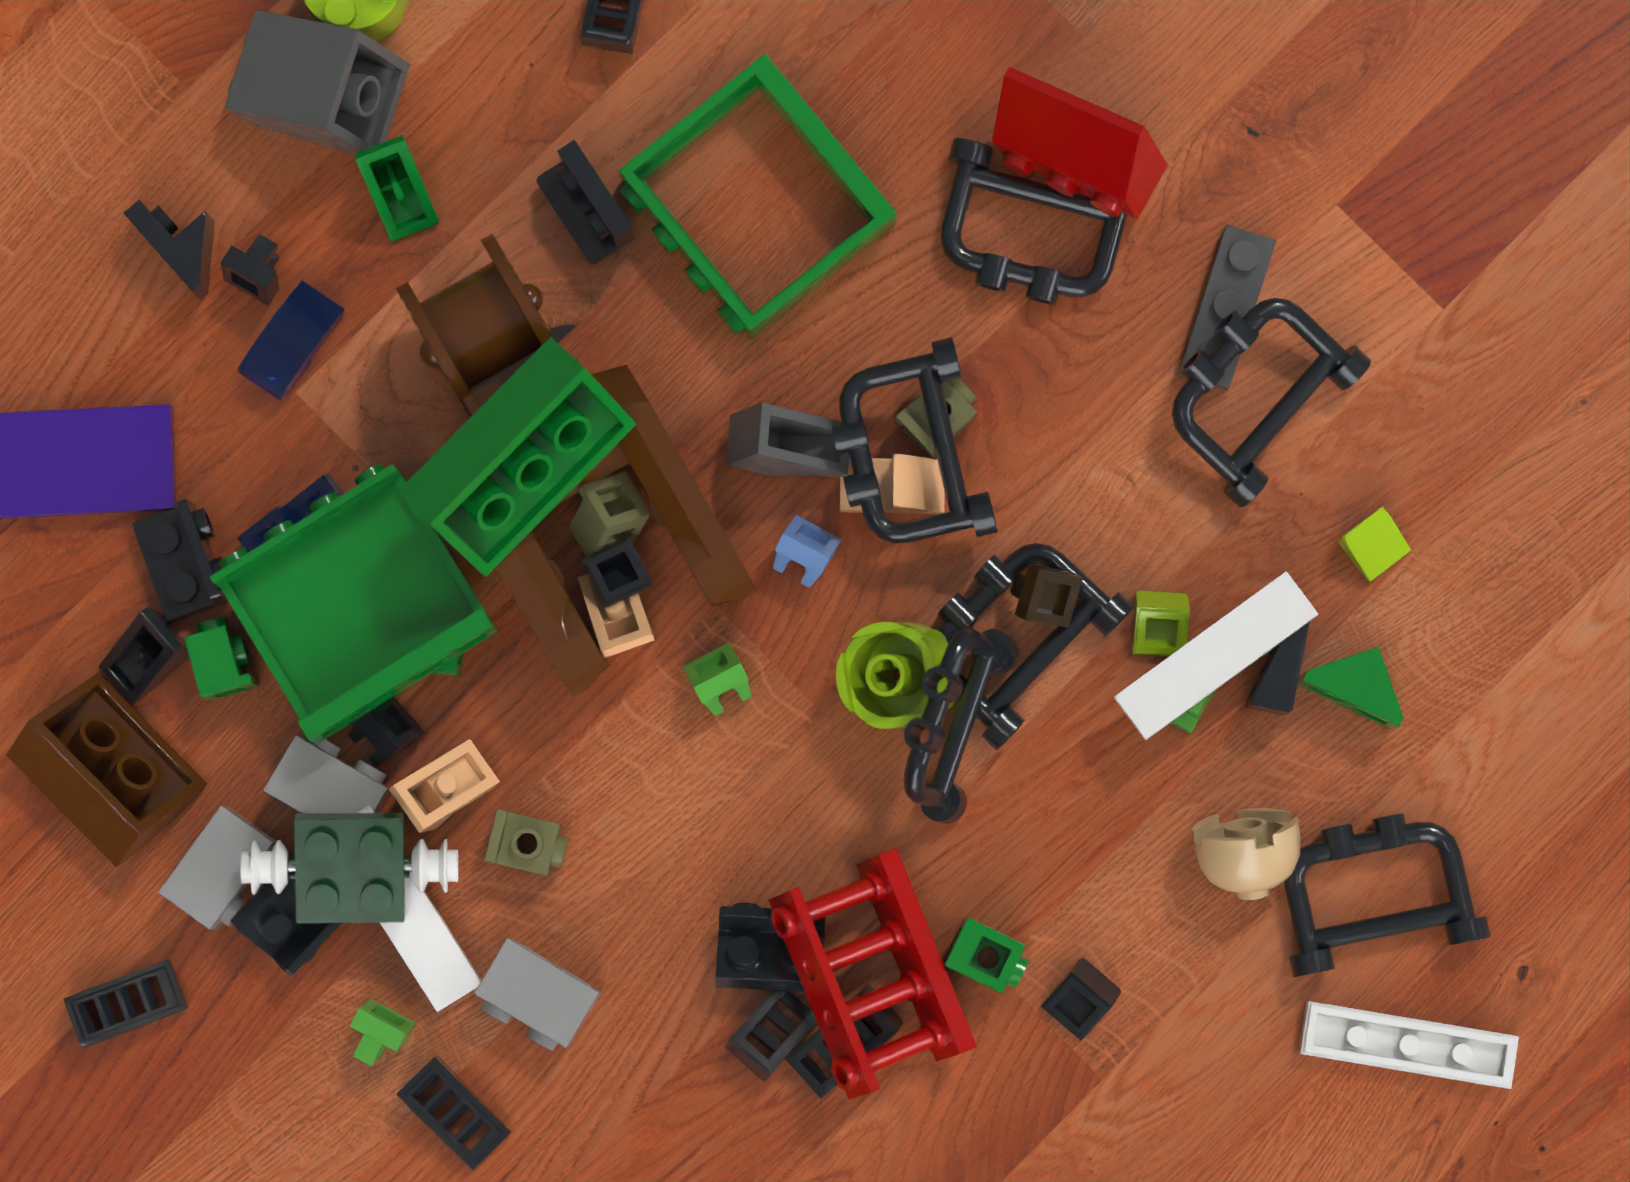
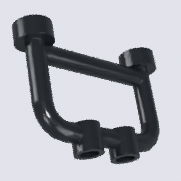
M954 138L948 160L957 164L941 226L940 239L945 255L954 265L969 272L977 273L975 284L980 287L1005 292L1007 282L1028 286L1026 298L1050 305L1056 304L1058 294L1066 297L1083 298L1097 293L1107 284L1114 268L1127 218L1126 214L1120 212L1118 217H1112L1095 208L1090 203L1091 198L1075 192L1073 197H1068L1052 189L1047 184L989 170L994 150L992 147L969 139ZM973 187L1103 220L1104 223L1091 270L1084 276L1073 277L1054 269L1030 266L1014 262L1000 255L980 253L966 248L961 239V231Z
M1271 298L1263 300L1250 309L1244 317L1237 310L1231 312L1215 329L1214 333L1222 340L1217 348L1209 356L1202 349L1197 351L1185 362L1180 370V373L1187 379V382L1181 387L1173 402L1172 418L1174 427L1181 438L1228 482L1224 493L1240 508L1250 503L1263 490L1269 479L1253 461L1328 377L1341 390H1346L1363 376L1371 364V359L1356 345L1345 350L1301 307L1287 299ZM1281 319L1299 334L1319 356L1230 456L1197 425L1193 417V408L1202 395L1209 392L1221 380L1225 373L1224 370L1231 362L1253 344L1259 335L1260 329L1269 320Z
M952 337L932 341V353L869 367L855 373L844 384L839 397V413L842 423L831 425L838 456L849 454L854 474L843 477L850 507L861 505L863 516L869 529L880 539L891 543H909L973 527L977 537L998 533L989 492L967 496L941 384L962 378ZM918 378L949 512L906 522H894L886 516L883 509L868 436L860 410V400L862 395L872 388Z
M1033 543L1021 546L1004 561L993 555L974 575V578L981 585L967 599L958 592L937 614L944 621L938 631L946 637L949 644L953 636L960 630L969 629L981 614L1010 587L1015 573L1020 574L1029 564H1041L1048 568L1070 571L1083 577L1078 597L1082 601L1074 608L1069 628L1057 626L988 699L983 695L976 717L987 727L981 736L996 751L1025 722V719L1010 705L1076 636L1091 623L1106 637L1134 608V605L1120 592L1112 598L1107 596L1063 553L1050 545ZM960 673L959 677L962 680L964 688L966 678Z
M969 628L962 629L953 636L946 647L940 666L930 668L922 678L923 691L929 696L922 718L910 721L904 731L905 742L911 748L904 770L903 782L905 793L910 800L921 805L923 813L928 818L940 823H953L961 818L966 810V794L959 785L954 783L990 674H1002L1009 671L1014 666L1018 657V648L1015 641L1009 635L999 630L990 629L981 633ZM971 651L973 662L963 688L959 674L967 654ZM947 677V687L944 691L938 693L937 686L939 681ZM960 697L945 741L942 724L949 703L956 701ZM929 728V739L921 745L920 735L925 729ZM942 749L933 779L929 784H926L925 777L931 756Z
M1401 813L1373 819L1374 830L1354 834L1352 824L1321 830L1323 841L1314 842L1300 848V857L1292 874L1284 881L1299 951L1298 955L1289 956L1293 977L1335 969L1331 952L1333 947L1445 925L1449 946L1491 937L1487 916L1475 917L1463 859L1455 837L1444 827L1432 822H1412L1406 824L1404 814ZM1423 842L1432 844L1438 850L1450 902L1315 929L1305 884V875L1311 866Z

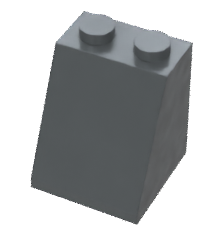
M256 10L250 29L245 35L244 48L235 76L230 82L224 108L252 125L354 155L387 140L410 64L358 29Z

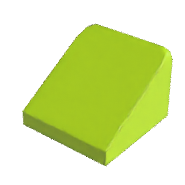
M1383 506L1337 541L1368 582H1371L1411 551L1393 519Z
M1157 591L1136 592L1132 654L1171 656L1186 645L1190 615L1187 594Z

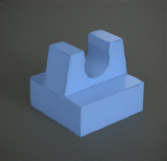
M796 515L783 532L774 550L777 553L773 569L782 573L791 560L805 567V574L802 577L801 584L810 588L834 557L842 539Z

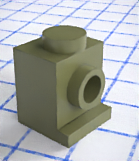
M960 379L952 380L950 383L948 381L941 383L946 405H948L951 411L949 419L954 439L976 419L978 413L972 407L977 401V397ZM921 393L905 410L903 409L896 416L895 424L928 458L934 459L936 452Z
M624 471L581 485L578 490L582 497L579 503L580 507L569 525V529L586 558L628 538H631L634 544L651 513L627 472Z
M497 809L484 861L551 876L553 867L562 868L569 837L561 836L563 828L561 824ZM528 833L533 834L538 843L536 850L531 854L522 853L518 847L520 837Z

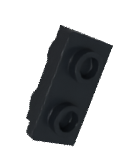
M573 140L557 150L561 162L538 176L537 184L588 262L594 265L634 240L635 236L631 224L577 142Z
M188 499L176 502V508L132 523L166 621L169 623L228 602L220 587L213 584L210 579L211 575L221 570L218 563L223 559L221 556L214 559L207 540L215 537L210 518L204 507L196 509L195 504Z
M289 872V882L280 894L276 893L272 883H265L231 919V923L241 934L270 955L285 973L292 976L303 964L313 958L317 949L343 923H296L295 879H290L291 872Z
M747 902L737 903L733 906H721L719 908L716 987L805 991L786 943L773 927L771 920L772 908H761L756 904ZM826 917L813 922L823 948Z

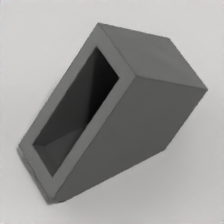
M766 403L754 405L730 415L726 465L770 476L848 475L849 454L838 456L831 425L842 422Z

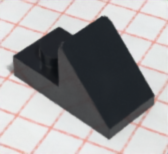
M138 200L124 212L125 216L200 300L207 295L209 291L214 236V220L208 213L203 212L173 238L172 235L179 228L159 205L150 211Z

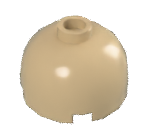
M1246 808L1235 810L1240 819L1226 823H1220L1219 814L1208 816L1198 821L1192 828L1195 854L1201 870L1209 882L1225 891L1237 892L1239 899L1257 900L1268 896L1269 889L1282 884L1296 867L1300 857L1301 846L1299 819L1296 816L1291 820L1290 812L1286 810Z

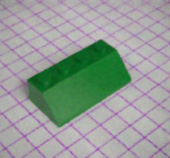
M550 337L397 492L486 577L637 423L575 358Z

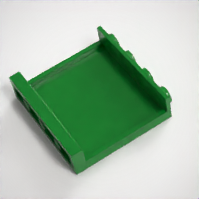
M378 464L365 470L355 478L354 481L357 486L341 496H338L337 492H332L320 498L309 507L312 514L294 525L291 520L276 525L263 536L266 540L265 543L249 553L245 548L231 553L218 563L221 570L210 576L213 584L220 587L298 715L300 719L298 724L309 741L319 744L499 632L438 532L397 492L406 483V480L393 464L386 468L382 464Z

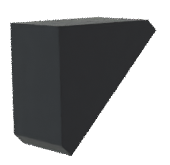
M146 607L140 611L98 667L130 704L134 705L189 659V654L184 638L171 623L166 621L165 616L152 608Z

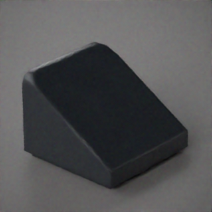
M631 538L582 560L583 568L605 608L653 586Z
M1081 958L1042 1003L1041 1007L1079 1040H1082L1112 1008L1120 996L1121 990L1091 963Z

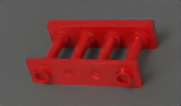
M897 848L857 864L861 875L859 881L806 902L799 887L768 900L772 908L771 920L773 927L786 943L833 1060V1076L840 1088L845 1090L848 1100L880 1089L874 1072L927 1049L932 1051L937 1062L960 1055L977 1047ZM866 900L870 901L881 924L880 930L825 952L813 922ZM885 950L892 952L901 974L900 980L845 1002L833 972ZM907 999L910 1000L921 1023L920 1029L865 1052L853 1022Z

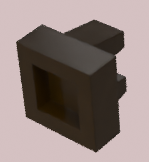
M1029 564L1026 575L1015 573L1010 593L1019 600L1014 615L1026 621L1069 628L1083 577L1070 571Z

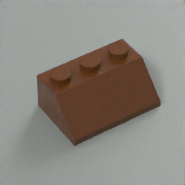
M96 673L28 720L6 754L115 867H118L154 839L207 785L198 773L99 673Z

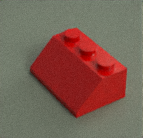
M1012 67L1007 69L1003 78L992 137L993 143L1004 157L1002 163L1021 176L1029 177L1031 172L1047 178V185L1065 196L1073 197L1075 192L1091 198L1090 203L1095 208L1109 216L1118 217L1120 212L1138 219L1168 166L1146 127Z

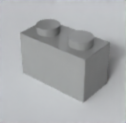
M299 736L294 737L263 790L302 814L357 813L368 805H371L375 813H381L392 794L389 790L390 788L382 784L387 776L385 773L360 759L356 766L352 767L337 758L341 748L326 739L316 744Z
M221 805L158 893L209 930H219L223 923L230 927L233 925L231 919L248 902L243 898V895L251 886V884L241 883L242 851H251L253 840H256L261 851H272L277 841L232 808Z
M507 938L474 994L485 1000L481 1006L483 1011L506 1024L509 1023L513 1016L530 1027L526 1034L527 1037L543 1047L554 1051L557 1044L565 1048L571 1046L602 991L515 939Z

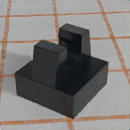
M259 234L246 253L231 246L220 262L224 281L269 306L279 290L277 271L274 270L279 260V255L275 253L278 245Z
M393 697L354 721L355 724L348 736L354 743L364 737L368 738L376 748L375 753L369 757V761L376 767L411 746L425 732L397 699Z

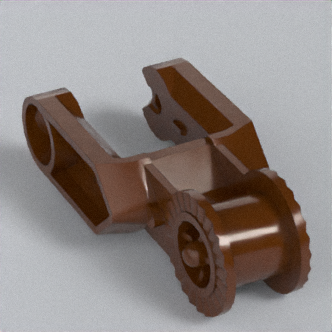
M493 234L481 239L486 252L492 260L491 263L426 300L420 302L408 282L396 288L413 322L425 340L420 347L421 360L430 367H440L442 369V372L470 417L550 337L553 338L538 312L543 304L541 291L532 284H522ZM627 365L591 374L637 424L557 505L578 494L581 485L605 478L630 464L650 499L649 508L659 526L667 528L711 606L741 601L757 592L731 542ZM531 531L496 567L570 694L575 697L589 689L599 675L609 667V664L603 657L599 646L565 590V578L555 561L547 559Z

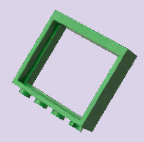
M763 54L618 170L621 181L624 183L619 192L637 214L643 209L647 211L657 224L651 231L669 254L678 249L690 264L684 269V272L702 294L710 289L723 304L717 309V312L735 334L743 329L751 340L894 226L897 221V212L766 54ZM760 90L868 222L756 312L752 313L645 181Z

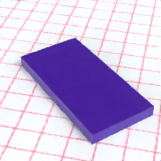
M170 404L0 413V519L168 511L176 508L173 407Z

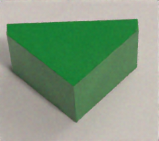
M403 135L354 154L391 242L440 223L413 154Z
M1379 647L1302 673L1298 679V685L1390 730L1398 728L1404 718Z

